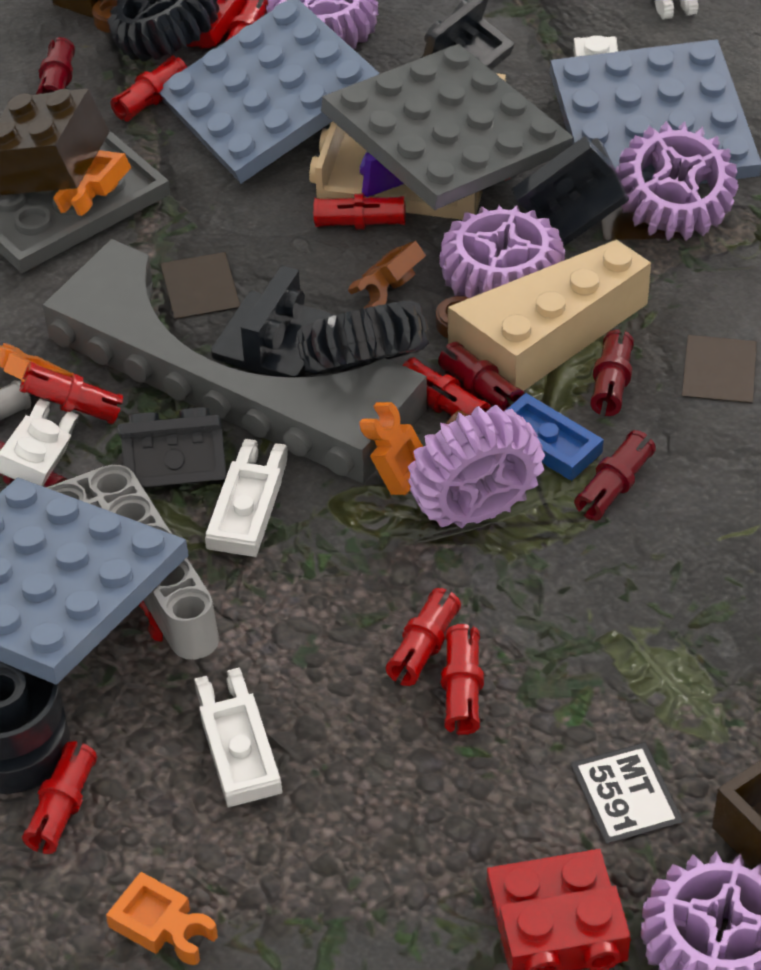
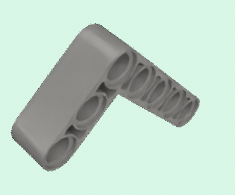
M108 465L46 487L172 534L138 479L128 467ZM186 558L143 601L172 650L182 658L199 659L213 653L218 647L220 639L211 595L188 558Z

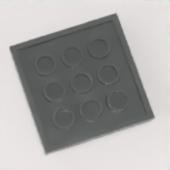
M460 44L453 45L322 96L321 111L434 210L552 160L573 144L574 139L571 134Z
M110 131L100 150L125 153L132 167L118 182L117 187L108 193L107 196L96 195L92 199V207L82 216L77 215L73 205L66 213L60 212L53 199L59 190L9 195L0 194V254L22 274L170 195L169 180Z

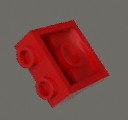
M601 849L487 868V884L509 970H581L586 968L589 970H607L618 963L628 961L631 936L616 885L611 886Z

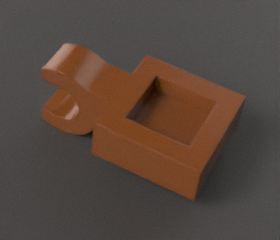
M416 240L392 249L362 275L363 278L353 281L348 291L350 294L357 293L363 289L369 292L370 301L363 308L384 305L387 302L388 285L390 284L395 289L409 281L416 274L413 267L426 254Z

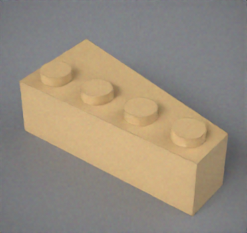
M614 240L448 307V344L459 342L478 359L492 362L498 367L499 374L524 391L648 304L651 262L618 240Z

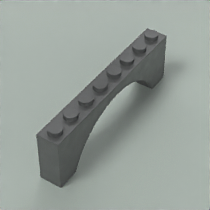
M113 239L104 245L43 304L49 339L53 340L57 345L68 347L90 357L100 365H107L128 375L137 382H144L157 388L175 400L185 401L198 408H209L211 415H220L221 419L247 430L255 437L265 438L277 444H284L294 455L304 456L329 468L337 475L347 476L362 484L376 470L370 455L377 448L374 440L367 439L363 435L359 422L362 419L379 420V416L374 409L375 403L392 402L399 411L400 424H411L412 427L427 411V376L386 358L347 372L325 376L288 378L265 376L233 369L194 352L167 330L151 306L153 282L149 255Z

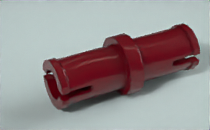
M57 37L56 43L53 40L50 41L47 57L41 62L39 67V77L41 80L36 94L52 93L59 89H65L70 84L73 77L71 63L75 55V46L69 39Z
M619 329L611 330L605 334L601 358L597 359L593 368V378L596 383L590 406L594 412L600 415L603 401H606L605 416L607 417L618 414L622 409L624 387L629 384L632 376V367L629 361L634 347V339L625 331L622 344H618Z
M451 342L446 346L449 351L456 355L457 360L451 358L444 351H441L439 355V366L464 383L466 391L477 398L482 397L492 406L497 405L502 411L511 406L507 403L506 398L516 402L525 394L522 389L514 386L502 377L496 365L488 360L478 359L459 342Z
M639 430L630 431L614 454L600 461L596 467L594 478L574 499V505L579 512L587 503H591L594 500V503L583 515L584 517L594 521L600 520L617 496L630 490L635 483V474L656 451V445L652 439L643 448L636 450L647 434Z

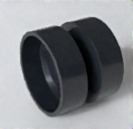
M0 661V794H13L33 789L51 778L62 755L64 745L70 741V733L59 683L57 685Z

